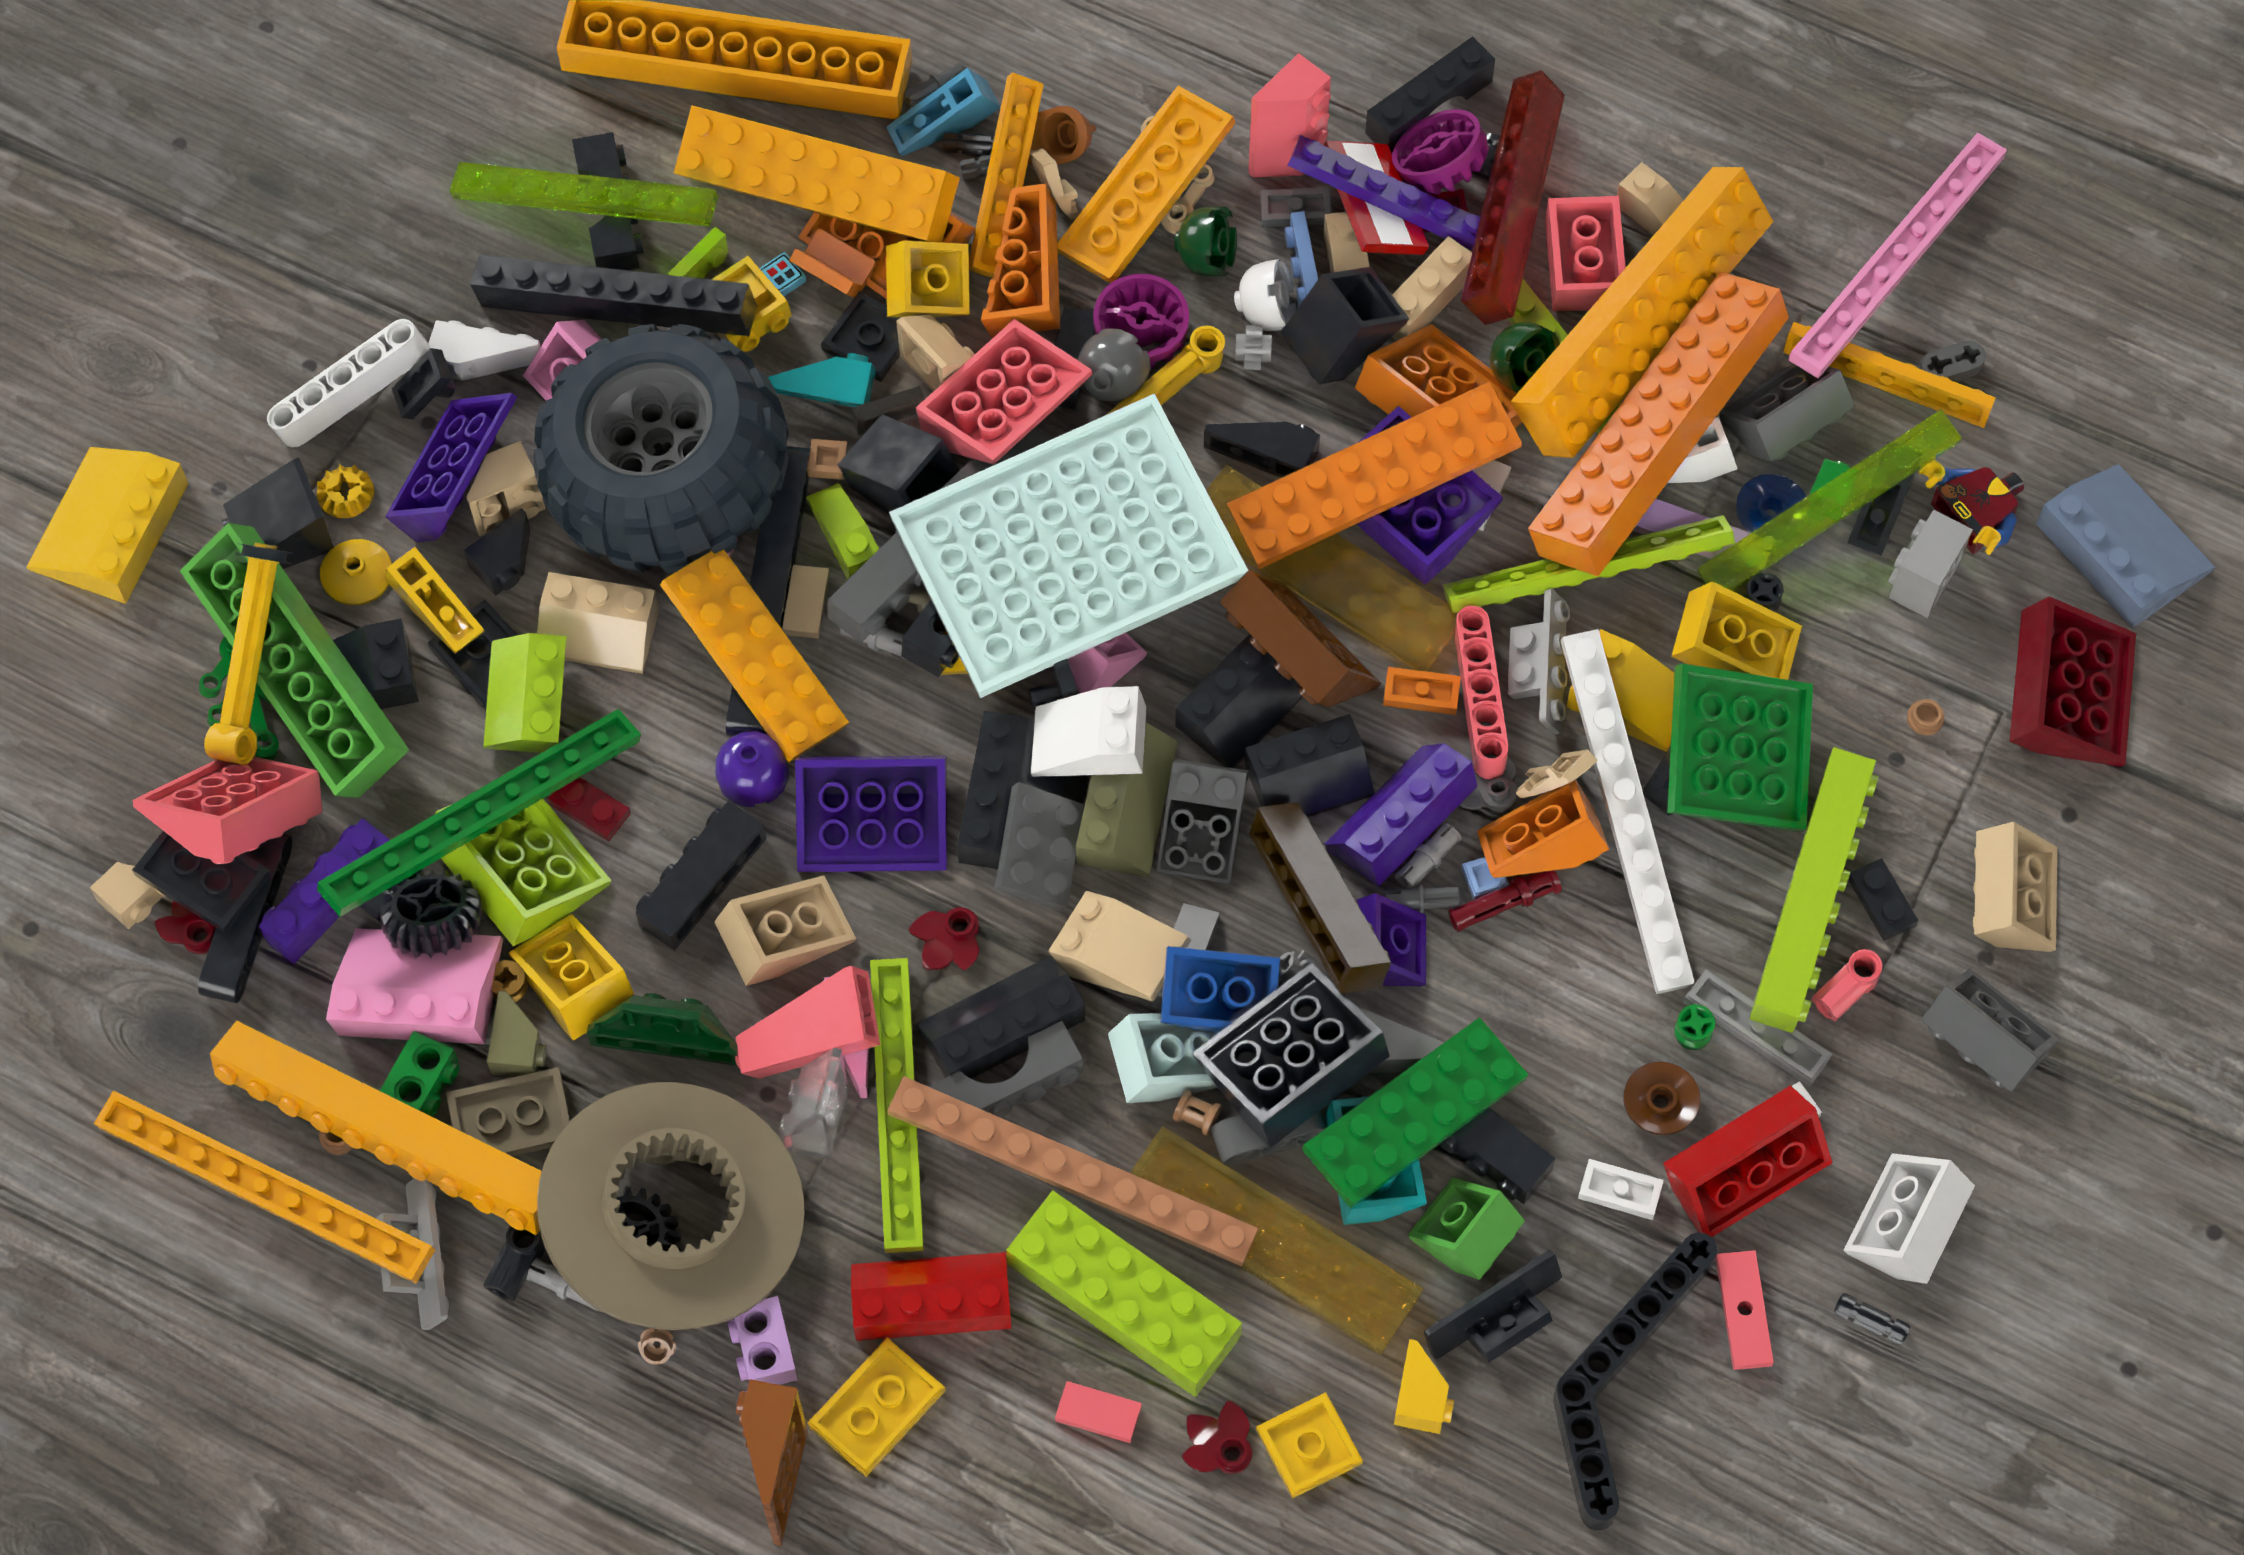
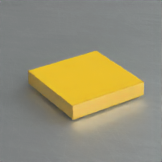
M1326 1392L1256 1426V1432L1292 1499L1363 1463L1358 1450Z

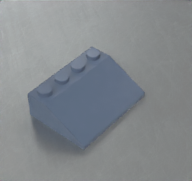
M2119 464L2071 485L2044 504L2036 523L2043 533L2132 629L2215 569V566Z

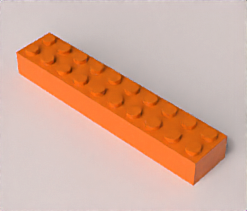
M1719 272L1528 527L1540 557L1595 576L1601 574L1789 319L1779 288Z

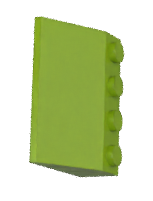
M544 799L441 858L454 875L461 874L463 881H471L473 889H477L480 895L482 909L512 946L531 939L556 924L607 888L612 881ZM442 808V809H440V810H437L436 813L442 811V810L445 809V808Z

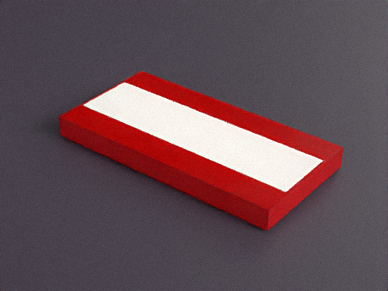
M1325 141L1324 146L1343 155H1348L1362 164L1375 170H1380L1386 175L1403 182L1393 164L1392 153L1388 144ZM1337 189L1362 252L1425 255L1429 245L1421 227Z

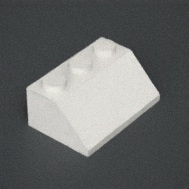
M1892 1153L1844 1251L1848 1255L1898 1280L1927 1284L1975 1185L1951 1160Z

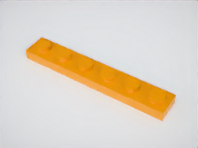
M1014 72L1007 76L969 257L970 271L992 279L996 267L995 256L997 248L1001 246L1002 227L1011 188L1023 187L1044 86L1041 82Z
M1793 322L1783 353L1790 355L1791 351L1812 327ZM1850 342L1829 366L1841 370L1842 375L1981 428L1985 427L1996 397L1988 395L1979 389L1969 388L1953 382L1947 377L1937 376L1921 370L1912 364H1905L1884 356L1880 352L1871 351Z

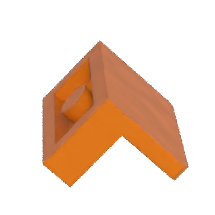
M817 229L805 252L795 248L789 259L790 262L854 298L859 291L862 292L877 265L876 260L822 229Z

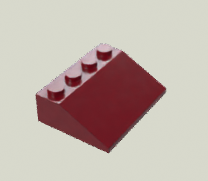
M2050 596L2021 611L2009 742L2038 754L2119 767L2126 765L2136 633Z

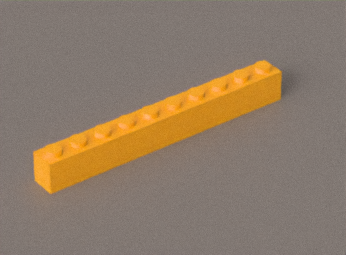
M237 1020L211 1051L210 1057L214 1074L222 1083L229 1086L234 1084L246 1090L254 1099L258 1101L266 1100L278 1106L286 1115L290 1117L298 1116L310 1122L318 1131L323 1133L330 1132L342 1138L350 1147L355 1149L362 1148L374 1154L384 1164H395L407 1170L416 1180H427L439 1186L445 1194L454 1198L459 1196L471 1202L479 1211L485 1214L493 1213L505 1219L511 1227L517 1230L525 1229L535 1235L540 1231L537 1216V1194L542 1171Z

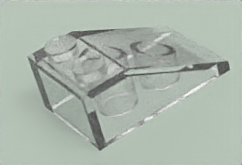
M833 1048L802 1066L799 1079H792L788 1094V1101H792L789 1114H783L779 1127V1136L783 1137L788 1151L831 1159L849 1090L842 1049Z

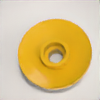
M352 539L336 545L327 553L320 567V580L325 592L333 600L350 606L364 605L379 598L389 587V583L386 581V568L392 562L388 553L377 543L365 539ZM353 564H360L359 568L355 570L348 569Z

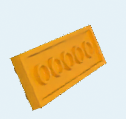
M1178 85L1057 243L1058 253L1110 284L1117 280L1235 125L1234 117Z
M725 550L715 554L711 551L662 581L660 586L761 726L778 744L788 763L841 731L849 724L847 718Z

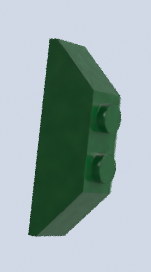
M646 993L644 996L632 995L589 1024L587 1028V1035L591 1046L737 1066L735 1056H738V1045L709 1006L703 1005L701 1001L696 999L684 998L680 1002L666 1000L664 996L655 993Z

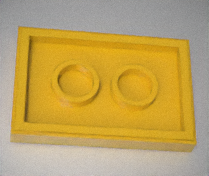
M887 1337L807 1424L811 1430L867 1477L946 1390L939 1381Z

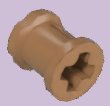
M1186 1089L1175 1109L1173 1120L1176 1122L1183 1120L1202 1129V1134L1209 1136L1211 1127L1218 1120L1222 1105L1218 1103L1214 1105L1194 1097L1193 1091Z

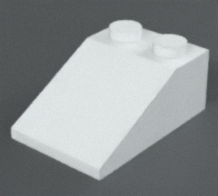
M1139 686L1103 687L1036 706L1031 765L1032 777L1142 774L1146 704Z

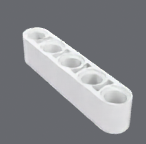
M399 319L391 323L273 406L267 416L268 425L287 446L299 447L409 371L429 350L428 342L410 320Z

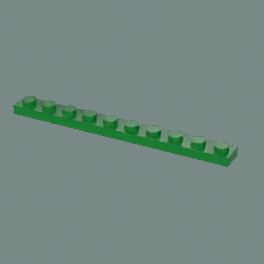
M618 708L320 880L317 885V891L337 915L341 917L639 743L641 733Z

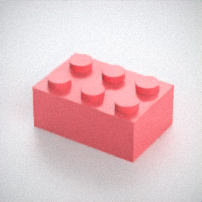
M1619 196L1548 198L1545 227L1553 312L1590 310L1626 268Z

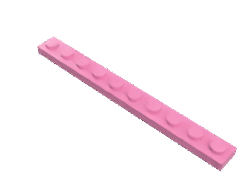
M1977 132L1790 353L1789 361L1819 379L2002 162L2007 149Z

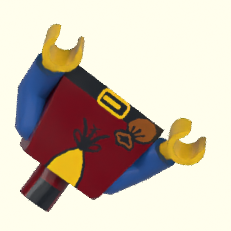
M1929 460L1918 471L1919 474L1926 475L1929 478L1925 482L1927 488L1931 489L1938 485L1931 502L1933 508L1937 512L1973 529L1967 544V548L1972 554L1977 553L1985 545L1987 547L1985 553L1990 555L1995 548L2004 546L2009 542L2017 523L2015 513L2019 505L2014 496L2024 490V484L2016 473L2012 472L2000 480L1989 467H1982L1978 470L1973 468L1949 469L1944 468L1936 460Z

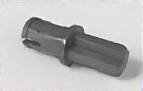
M959 62L938 75L932 73L929 75L928 80L905 91L904 98L907 105L913 108L961 73L962 70L966 69L965 64Z
M1419 884V887L1385 888L1386 898L1420 911L1423 914L1424 909L1449 908L1460 905V890L1457 887L1423 888V884Z

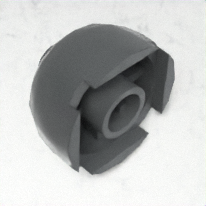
M1104 329L1092 336L1084 344L1078 361L1092 370L1093 375L1082 384L1083 388L1092 397L1104 402H1120L1136 393L1147 381L1151 369L1150 358L1147 351L1143 352L1141 347L1136 344L1138 339L1134 335L1121 329Z

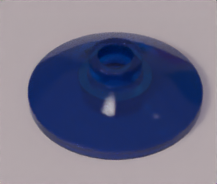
M1764 474L1752 478L1741 488L1736 500V512L1741 524L1753 535L1767 540H1781L1793 536L1803 527L1807 520L1809 504L1806 494L1796 482L1782 475ZM1773 510L1777 515H1768L1764 511Z

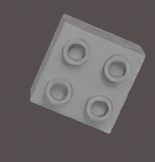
M1934 509L1927 521L1920 519L1910 537L1912 540L1908 548L1903 547L1894 563L1895 569L1888 583L1893 585L1889 599L1928 618L1961 563L1973 529Z

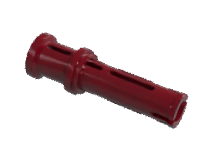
M1555 870L1530 873L1525 876L1516 875L1511 880V884L1464 905L1448 910V915L1454 929L1460 932L1518 905L1529 907L1533 905L1534 900L1552 892L1557 895L1562 892L1561 883Z

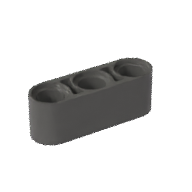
M1319 1110L1271 1148L1246 1124L1240 1115L1222 1120L1213 1125L1210 1130L1222 1165L1231 1167L1302 1146L1326 1129V1125Z

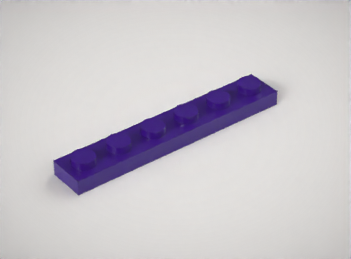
M1302 135L1299 136L1287 166L1445 239L1449 236L1464 248L1480 254L1491 226L1490 222L1483 220L1475 214L1459 209L1445 200L1418 190L1413 185L1390 177L1380 170H1375L1362 164L1348 155L1334 151L1318 141L1311 140Z

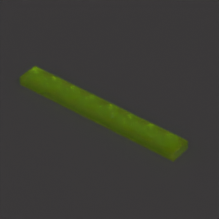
M468 162L458 163L449 190L454 199L710 227L719 198L716 190L711 188Z
M1940 409L1698 567V574L1705 584L1713 581L1734 591L1749 581L1754 575L1763 572L1962 441V437L1942 409Z

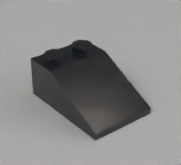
M401 618L365 625L333 640L380 709L419 702L408 636Z

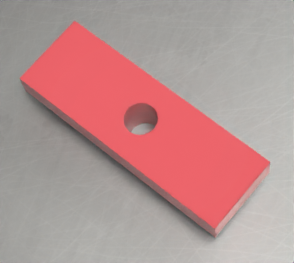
M1756 1250L1717 1254L1715 1259L1733 1370L1771 1367L1774 1361ZM1738 1308H1746L1750 1314L1742 1315L1739 1313Z

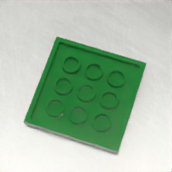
M1688 664L1676 665L1667 813L1798 832L1806 830L1813 684Z

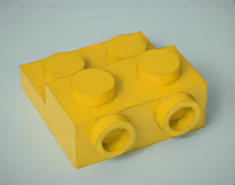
M746 256L712 279L747 283L750 286L758 306L750 336L716 333L720 339H726L743 352H749L756 348L760 337L769 331L777 333L787 326L789 318L792 317L788 301L749 256Z

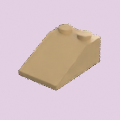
M824 875L732 899L714 922L746 986L782 976L856 940Z
M1086 891L1048 952L1069 977L1154 1001L1164 983L1166 947L1186 948L1191 939L1187 935L1114 898Z

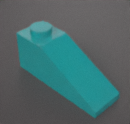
M848 353L847 358L834 357L772 375L768 379L773 385L776 394L868 410L876 367L868 362V357Z

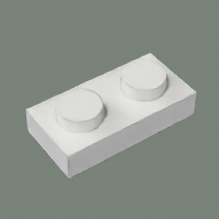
M1589 1159L1578 1199L1653 1220L1664 1180Z

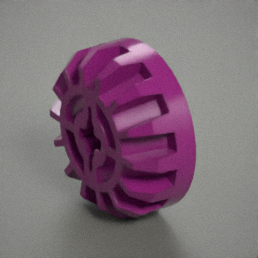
M1445 110L1427 116L1411 126L1396 143L1392 154V161L1403 183L1413 185L1418 190L1428 194L1440 195L1442 188L1445 187L1449 191H1455L1454 184L1461 180L1469 183L1472 177L1471 171L1480 172L1488 154L1489 145L1487 143V136L1475 115L1465 110Z
M1133 274L1115 280L1101 292L1094 306L1093 328L1095 334L1104 329H1121L1134 335L1138 339L1136 344L1140 347L1148 346L1153 342L1161 343L1157 348L1147 351L1150 358V367L1153 369L1156 361L1170 362L1173 359L1174 352L1182 350L1185 346L1186 335L1189 332V309L1183 294L1169 281L1150 274Z

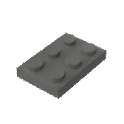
M1020 782L1013 785L995 890L1058 911L1068 908L1076 859V844L1084 804Z

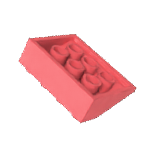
M1014 319L916 407L922 431L942 438L950 453L994 465L1091 377L1093 373L1090 368Z
M253 757L252 761L246 765L214 760L134 799L133 807L193 855L211 859V862L215 864H226L232 862L234 857L246 851L259 848L261 843L269 839L281 837L285 831L295 826L304 825L308 822V819L322 813L320 777L317 770L259 757Z

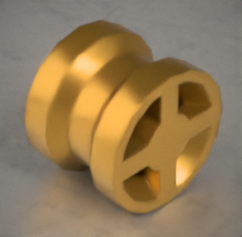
M504 960L496 963L491 989L494 999L497 1001L499 991H505L515 1003L519 1002L524 998L528 989L524 970L514 961Z

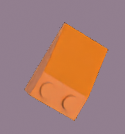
M1576 779L1538 796L1477 830L1484 856L1493 878L1575 868L1587 861L1596 859L1600 854L1609 850L1595 808Z

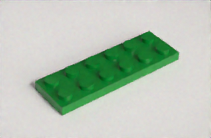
M1479 1017L1305 1143L1302 1150L1350 1209H1352L1526 1081L1529 1074Z

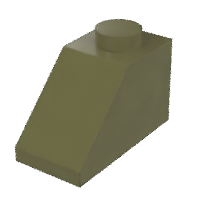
M499 991L487 1057V1064L491 1075L516 1077L538 1072L539 1067H545L547 1045L542 1044L538 1030L509 994L505 991Z

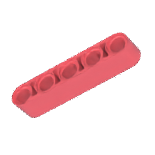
M1467 606L1461 609L1457 615L1455 644L1474 770L1480 777L1493 780L1502 776L1506 770L1508 755L1507 733L1489 616L1484 609L1478 606ZM1473 627V628H1476V629H1478V630H1476V631H1469V630H1467L1466 628ZM1471 659H1480V660H1483V661H1482V662H1473V661H1471ZM1484 690L1488 693L1478 694L1475 691ZM1481 722H1489V723H1491V724H1493V725H1491V726H1483V725H1481V724H1479V723H1481ZM1486 754H1494V755H1496V756H1498V757L1492 759V758H1487V757H1485L1484 755H1486Z

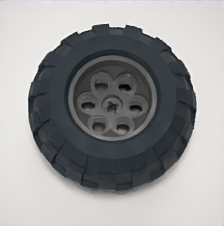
M655 324L630 328L626 337L613 342H609L607 337L586 348V358L577 365L570 364L568 367L565 366L551 384L552 399L547 400L545 406H540L535 424L534 442L537 446V449H534L535 477L538 488L553 519L567 532L569 538L588 553L598 558L603 554L614 565L637 572L649 571L653 566H661L667 573L677 572L711 551L713 554L722 550L729 553L737 547L736 538L745 531L752 532L757 530L770 513L772 506L770 497L774 496L776 490H781L789 456L786 451L789 435L788 425L779 398L768 377L755 367L751 358L724 338L719 342L714 338L712 339L703 329L689 325L678 324V326H672L670 330H659ZM688 425H694L690 429H684ZM633 441L630 445L623 446L627 442Z

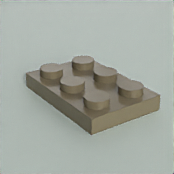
M559 1067L446 1092L452 1127L510 1156L551 1148L558 1135L570 1122Z

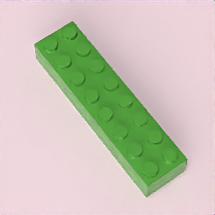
M227 523L180 572L233 647L249 559L246 558L247 556L237 555L236 553H242L243 545L240 544L254 546L255 543H265L254 527ZM277 564L257 684L333 794L341 797L360 798L409 749L280 564Z

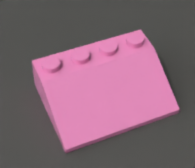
M356 928L332 985L326 1020L338 1036L409 1040L413 1031H416L438 1042L485 1044L494 995L491 989L495 965L500 960L503 938L501 936L472 935V942H462L460 950L449 949L447 955H444L442 952L434 953L432 958L428 954L423 953L415 958L412 952L402 954L400 948L392 947L382 930Z

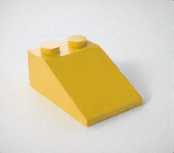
M1712 581L1688 593L1671 657L1688 665L1788 680L1802 625Z
M1600 629L1601 641L1627 735L1667 752L1671 745L1675 673L1634 643ZM1572 685L1566 707L1580 713Z
M573 914L568 915L508 953L512 961L519 964L524 970L525 978L555 1021L573 1041L587 1033L589 1024L632 995H635L624 969Z

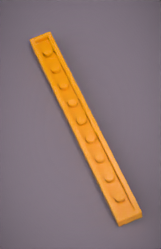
M113 1091L94 1122V1125L99 1129L417 1284L435 1252L431 1245L118 1092Z

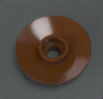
M1652 1062L1639 1067L1629 1077L1624 1089L1623 1102L1628 1116L1639 1128L1655 1135H1671L1684 1130L1694 1121L1700 1107V1091L1694 1078L1682 1067L1669 1062ZM1657 1098H1662L1666 1101L1667 1106L1665 1108H1658L1653 1101Z

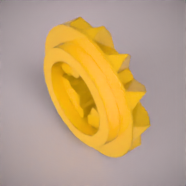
M339 464L338 468L331 472L326 470L324 478L321 481H317L316 497L320 507L327 514L336 518H351L361 514L370 506L374 497V485L367 471L363 472L355 464L352 467H344ZM344 481L348 484L349 488H352L348 492V501H345L344 496L337 492L341 490V485Z

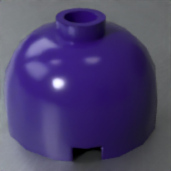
M758 731L741 732L730 737L720 747L715 760V777L722 794L731 802L744 807H755V804L765 801L768 804L774 801L785 790L789 780V768L784 753L769 735Z

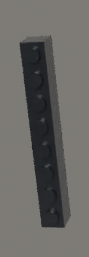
M480 254L470 283L481 307L640 325L655 324V326L667 328L682 324L701 328L705 332L748 337L750 336L758 307L747 283Z

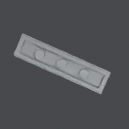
M1707 969L1684 998V1003L1687 1005L1695 1004L1707 1007L1712 1012L1717 1025L1809 1087L1833 1055L1796 1029H1794L1793 1033L1749 1020L1754 1001Z

